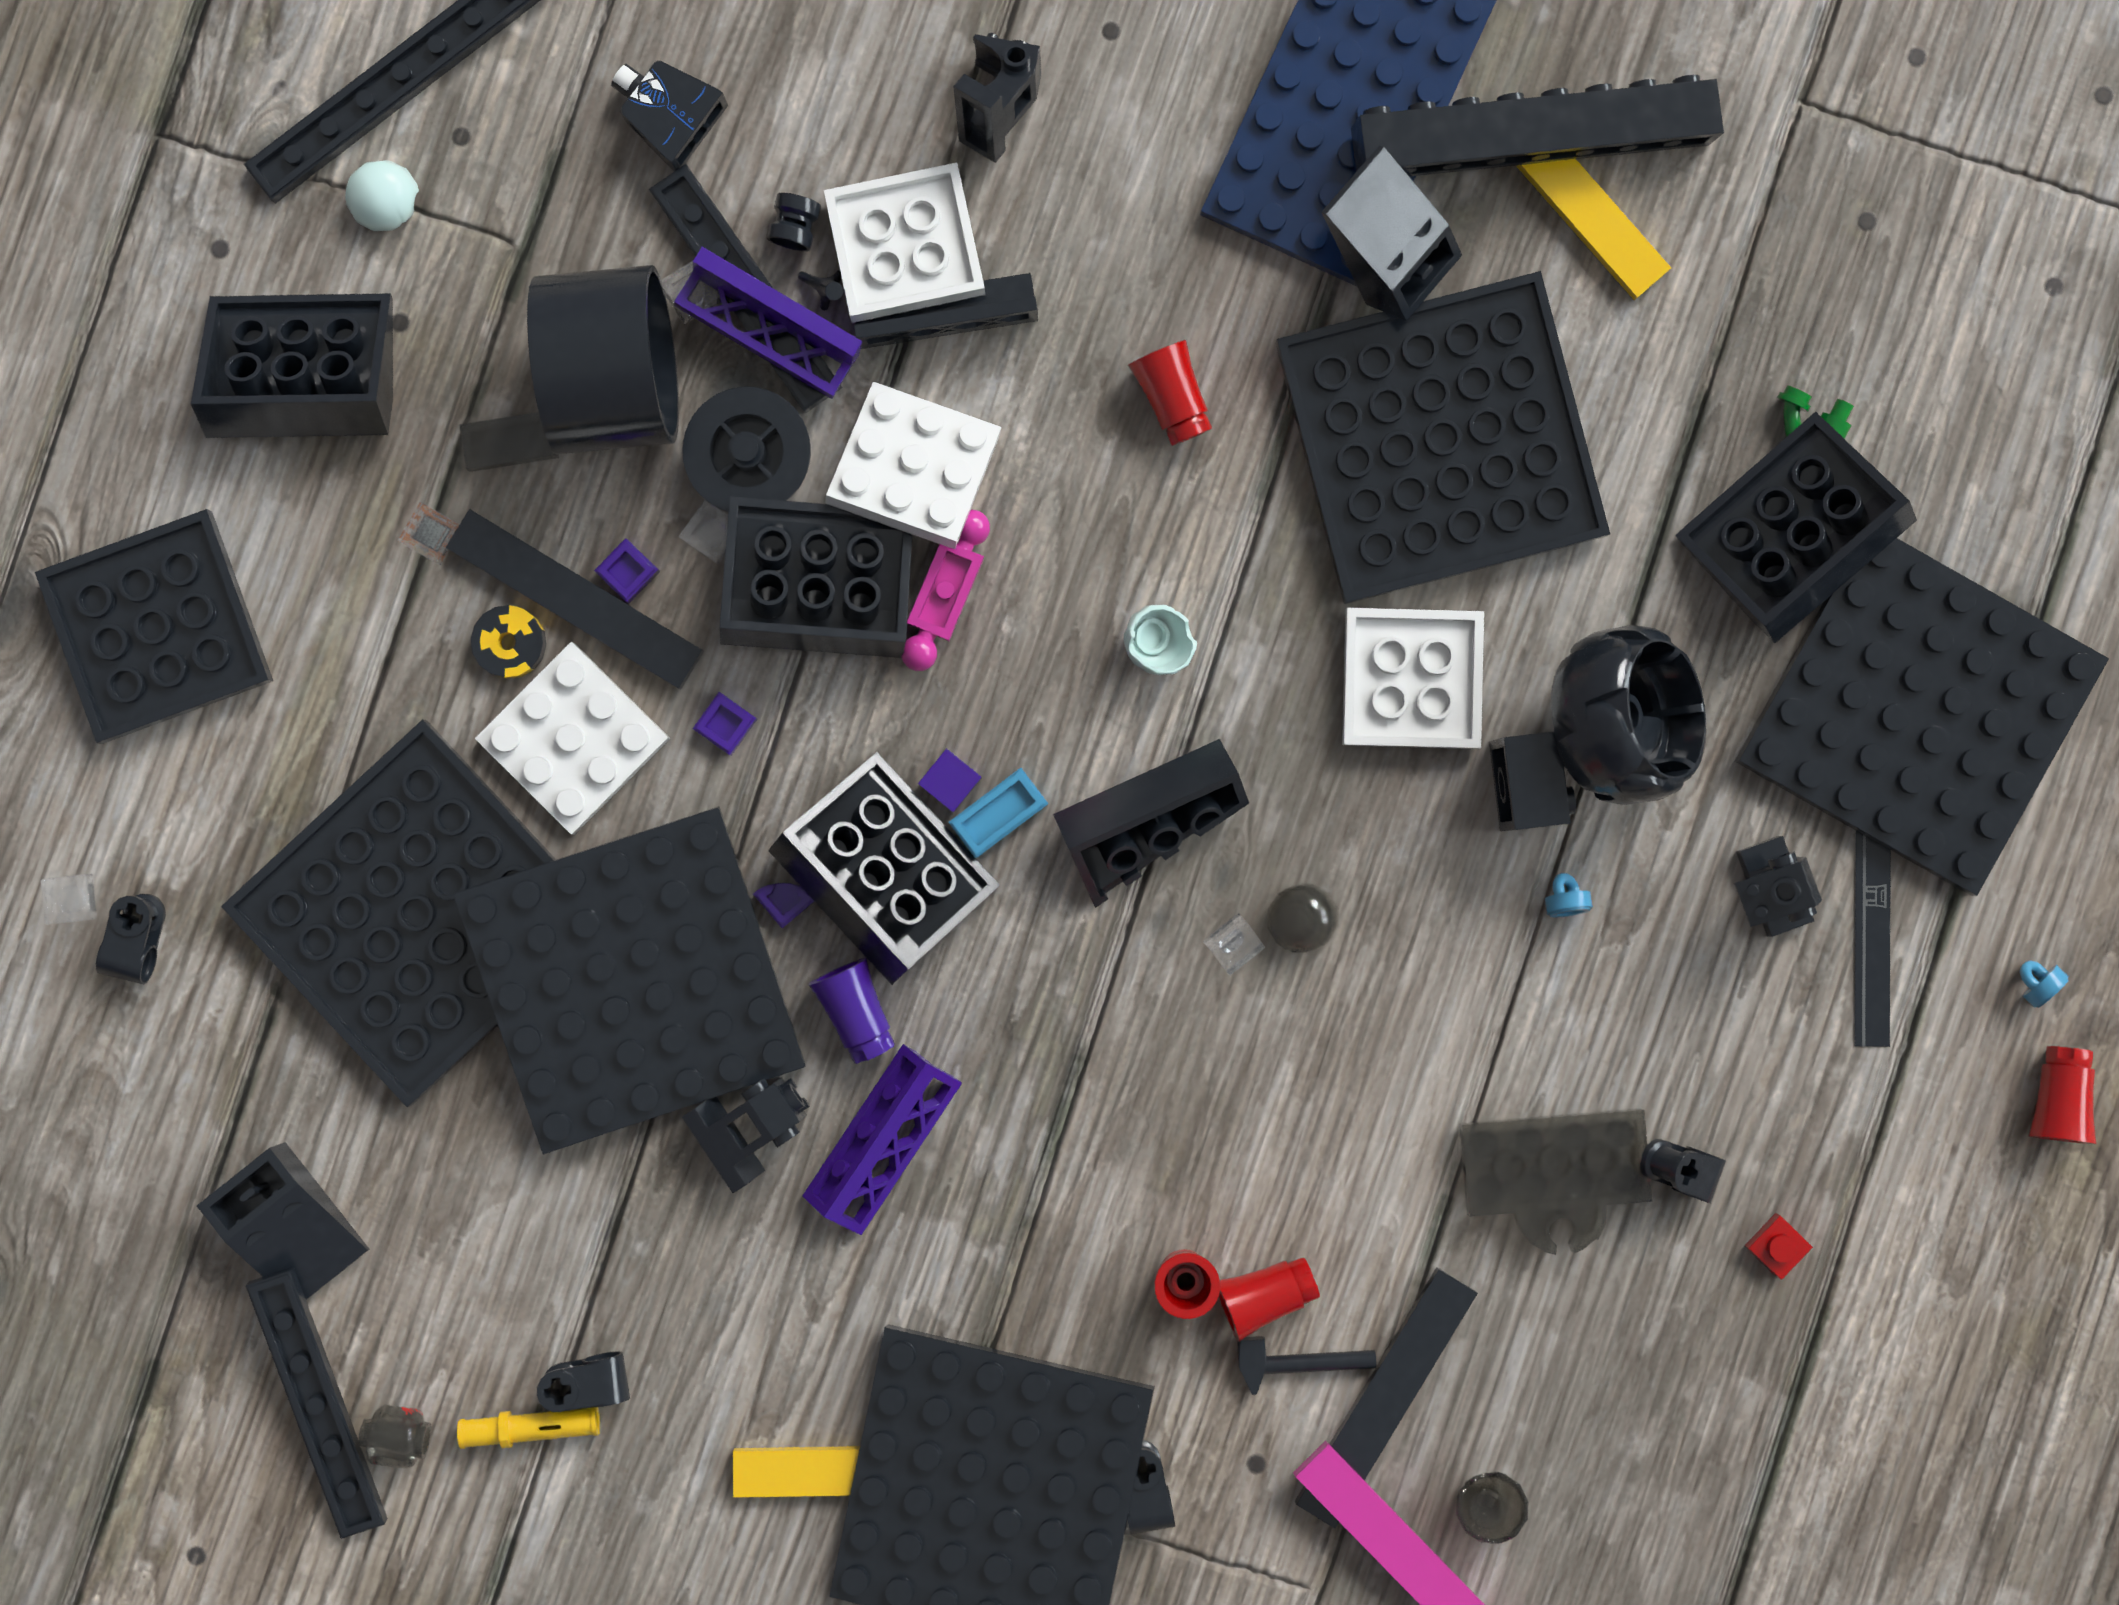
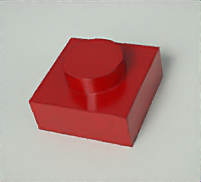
M1777 1213L1744 1245L1780 1280L1813 1248Z

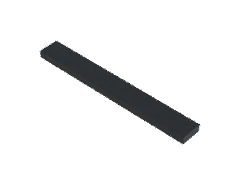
M457 0L243 165L270 200L276 204L541 0Z

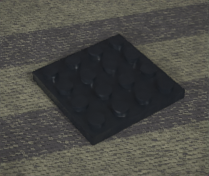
M208 509L35 572L96 743H107L273 682L214 515Z

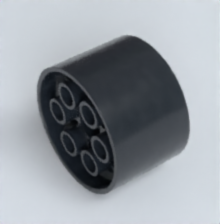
M646 265L534 276L530 282L527 301L529 358L540 420L546 439L555 454H568L675 443L679 426L676 356L666 296L655 266Z

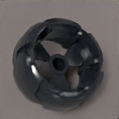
M1627 625L1597 631L1576 642L1570 650L1571 654L1562 660L1558 666L1551 691L1552 721L1557 741L1556 745L1571 777L1585 790L1594 792L1595 797L1599 800L1620 805L1658 801L1681 790L1684 782L1692 777L1701 763L1707 734L1702 688L1694 666L1687 654L1671 643V638L1662 631L1638 625Z

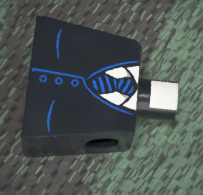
M658 60L654 62L645 76L628 64H624L617 71L611 83L614 89L628 98L620 110L626 123L673 171L686 164L728 107L725 96L719 89Z

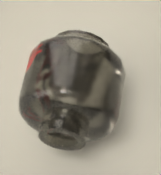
M381 1405L374 1412L372 1419L365 1418L363 1420L359 1433V1446L366 1447L367 1458L371 1464L408 1469L413 1467L418 1459L426 1457L431 1438V1423L425 1422L423 1413L418 1409Z

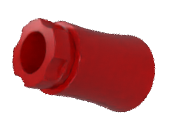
M1186 340L1161 348L1127 365L1142 387L1155 412L1161 429L1166 430L1172 446L1212 429L1210 421L1205 414L1208 409L1193 371Z
M2060 1046L2046 1047V1064L2041 1066L2036 1110L2028 1137L2096 1144L2093 1094L2095 1070L2090 1069L2093 1063V1051Z
M1183 1249L1170 1253L1162 1261L1155 1278V1294L1162 1308L1169 1314L1181 1319L1200 1317L1211 1310L1219 1297V1275L1215 1267L1206 1258L1194 1251ZM1188 1272L1194 1276V1281L1188 1285L1181 1286L1177 1284V1278L1182 1273Z
M1300 1258L1288 1263L1282 1261L1270 1267L1241 1276L1220 1280L1218 1298L1236 1340L1239 1342L1271 1322L1303 1309L1304 1304L1320 1298V1293L1306 1259Z

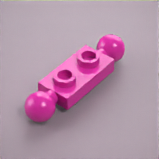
M970 510L956 549L939 544L912 608L907 624L919 629L917 635L906 640L904 654L901 656L903 663L911 670L925 671L933 666L937 659V648L934 644L936 636L948 642L950 641L984 561V556L972 552L974 546L983 543L990 533L988 518L978 510Z

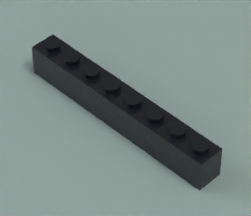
M1699 75L1681 76L1674 79L1670 84L1657 85L1655 79H1644L1629 84V88L1613 89L1612 84L1608 83L1597 84L1586 88L1585 92L1571 94L1568 93L1567 88H1555L1542 92L1541 97L1524 98L1523 93L1515 92L1497 97V101L1480 103L1478 97H1466L1454 101L1452 106L1435 107L1434 102L1426 101L1408 106V110L1391 112L1388 106H1377L1364 110L1363 115H1360L1351 127L1356 172L1377 147L1382 146L1409 177L1568 159L1709 146L1724 133L1717 79L1700 80Z

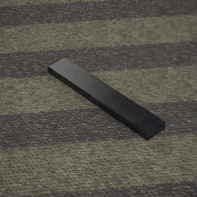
M684 164L649 189L695 257L701 247H704L773 288L687 164ZM725 295L728 303L736 302ZM748 308L734 311L747 331L761 329L756 313ZM765 319L767 327L775 325ZM782 332L769 335L773 350L780 355L785 356L800 352L797 338L790 333ZM763 337L755 339L765 345ZM805 343L806 351L815 349L812 346ZM822 357L810 358L809 362L812 373L830 384L834 374ZM803 360L794 362L804 368ZM771 364L805 414L829 398Z
M471 509L468 510L446 546L447 549L680 690L704 650Z
M294 1267L249 1281L246 1284V1289L340 1538L343 1539L385 1525L388 1519Z
M1436 1267L1376 1366V1369H1374L1330 1442V1445L1364 1480L1478 1294L1474 1289ZM1303 1486L1295 1500L1296 1505L1331 1527L1336 1528L1339 1521Z

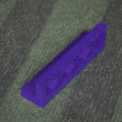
M701 247L693 260V272L674 301L676 308L831 399L835 396L860 354L861 340L704 247ZM702 281L717 290L721 305L703 309L689 301V298L699 282ZM725 295L736 302L727 304ZM748 308L757 314L761 329L741 332L733 327L729 312ZM724 314L725 321L714 315ZM765 319L775 325L767 327ZM782 332L790 333L797 338L800 352L785 356L780 355L773 350L769 335ZM763 337L765 345L755 339ZM805 343H807L815 349L806 351ZM827 355L841 363L830 384L812 373L809 362L810 358ZM803 360L804 368L794 362Z
M903 1044L802 1197L823 1217L862 1235L962 1082L934 1066L918 1052ZM933 1077L943 1082L934 1098L923 1102V1092ZM914 1118L915 1126L909 1136L898 1140L897 1131L903 1122ZM889 1157V1166L885 1172L872 1178V1169L881 1159ZM864 1195V1203L854 1218L844 1214L852 1199Z

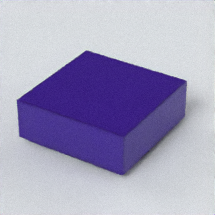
M626 538L594 570L627 603H630L660 572Z
M718 692L693 729L732 756L757 721V718L721 692Z
M946 748L918 784L954 813L982 777Z

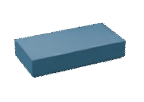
M1020 768L950 820L949 824L973 856L978 858L1047 806L1048 802L1023 769Z

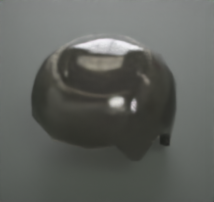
M1304 883L1286 888L1276 895L1268 908V930L1279 946L1292 953H1306L1324 947L1332 939L1339 926V908L1329 892L1314 884Z
M1500 1472L1483 1473L1473 1476L1461 1487L1457 1495L1456 1516L1464 1532L1480 1543L1499 1544L1512 1540L1521 1531L1528 1520L1529 1501L1521 1485L1506 1474Z

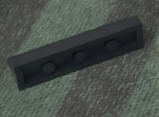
M1031 273L983 280L986 294L983 296L855 322L856 338L862 341L861 349L1038 321V308Z

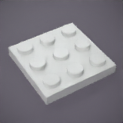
M957 162L824 190L852 323L986 295Z
M873 382L827 491L825 503L956 549L999 439L1001 427Z
M1346 608L1342 745L1480 749L1484 611Z
M570 642L475 739L571 835H575L653 757L670 737L575 643Z

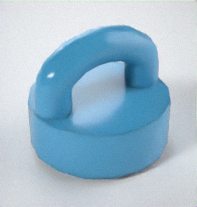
M1567 873L1556 875L1552 885L1554 895L1545 898L1547 915L1550 917H1567L1589 912L1593 908L1590 891H1580L1577 881ZM1564 885H1566L1568 892H1565Z
M2027 961L2020 968L2021 979L2029 988L2023 994V997L2034 1008L2044 1005L2069 980V976L2058 965L2053 966L2047 971L2038 962ZM2032 973H2034L2039 979L2037 980Z

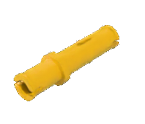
M598 1407L512 1415L511 1411H503L499 1413L498 1417L469 1420L459 1419L457 1424V1439L460 1449L500 1444L503 1449L512 1448L513 1444L517 1442L553 1440L588 1435L599 1436L600 1434Z

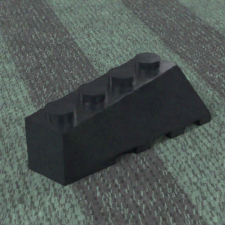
M1218 739L1056 812L1053 816L1096 908L1108 900L1106 894L1108 891L1122 882L1129 886L1142 877L1140 872L1142 868L1160 856L1167 860L1180 851L1178 847L1183 840L1192 834L1201 837L1248 805L1249 800L1236 767L1221 740Z

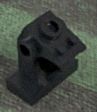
M988 33L987 36L975 34L973 36L976 50L975 65L993 75L996 79L984 86L963 74L953 86L958 138L962 144L996 163L1006 151L1005 136L1037 99L1041 79L1040 46L1021 40L999 39L994 33Z
M1776 836L1736 851L1746 879L1738 881L1734 885L1750 927L1763 924L1767 937H1773L1814 922L1813 915L1817 914L1815 906L1822 901L1807 858L1796 857L1795 851L1789 852L1783 836Z
M781 1077L770 1086L765 1079H762L741 1093L746 1102L729 1113L726 1112L718 1098L714 1097L706 1100L682 1116L732 1193H735L765 1171L754 1154L755 1151L770 1141H773L778 1148L800 1133L796 1124L807 1115L804 1110L809 1108L810 1105L796 1091L797 1086L792 1078L785 1082ZM745 1113L748 1114L761 1134L760 1137L749 1144L733 1122Z

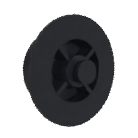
M737 387L714 395L697 409L686 428L682 453L684 467L693 487L710 504L729 512L730 496L789 500L799 489L808 472L811 444L803 419L788 401L766 389Z

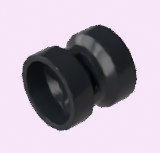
M778 193L774 205L777 216L775 222L769 225L767 240L784 248L810 251L814 238L811 233L812 223L819 218L821 205L801 195Z

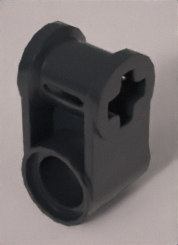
M152 894L125 896L112 904L104 938L96 958L97 973L143 985L149 981L156 965L157 948L166 917L164 904L158 897ZM133 908H136V913L143 915L142 922H139L137 916L132 915Z
M1655 1139L1645 1147L1641 1155L1640 1169L1642 1174L1651 1180L1672 1186L1671 1189L1711 1204L1726 1160L1689 1146L1685 1148L1663 1139Z
M606 1352L584 1359L552 1365L540 1379L537 1386L539 1403L551 1412H563L585 1407L610 1406L629 1400L630 1393L623 1352ZM557 1378H560L562 1385H570L565 1396H561L559 1389H551L552 1384Z
M1144 1440L1140 1457H1145L1147 1472H1137L1128 1515L1130 1535L1176 1527L1169 1487L1165 1482L1159 1451L1153 1443Z

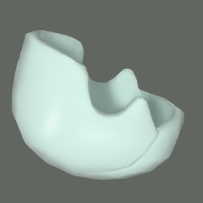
M387 160L366 162L351 174L346 187L345 200L351 214L360 225L372 231H393L413 215L414 201L419 189L406 168Z
M1167 605L1145 606L1131 616L1124 633V646L1130 660L1149 674L1177 673L1189 665L1197 647V641L1193 639L1189 629V620L1180 612Z

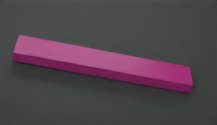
M1326 1440L1293 1472L1295 1477L1420 1605H1485Z

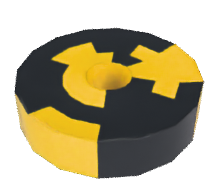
M511 605L494 607L482 614L474 625L471 635L472 653L478 664L490 674L507 679L523 677L535 670L543 659L547 645L545 631L539 620L527 610ZM507 634H513L516 639L515 646L510 650H505L502 647V639Z

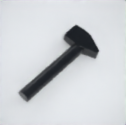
M1263 1336L1246 1337L1239 1342L1237 1341L1238 1366L1252 1395L1258 1393L1265 1374L1376 1369L1377 1365L1375 1350L1266 1356L1265 1338Z

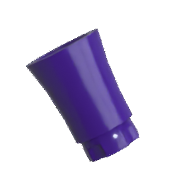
M867 958L858 959L838 967L808 984L829 1016L845 1049L848 1048L854 1064L875 1058L895 1046L894 1040L888 1031L890 1025L881 1008L872 982Z

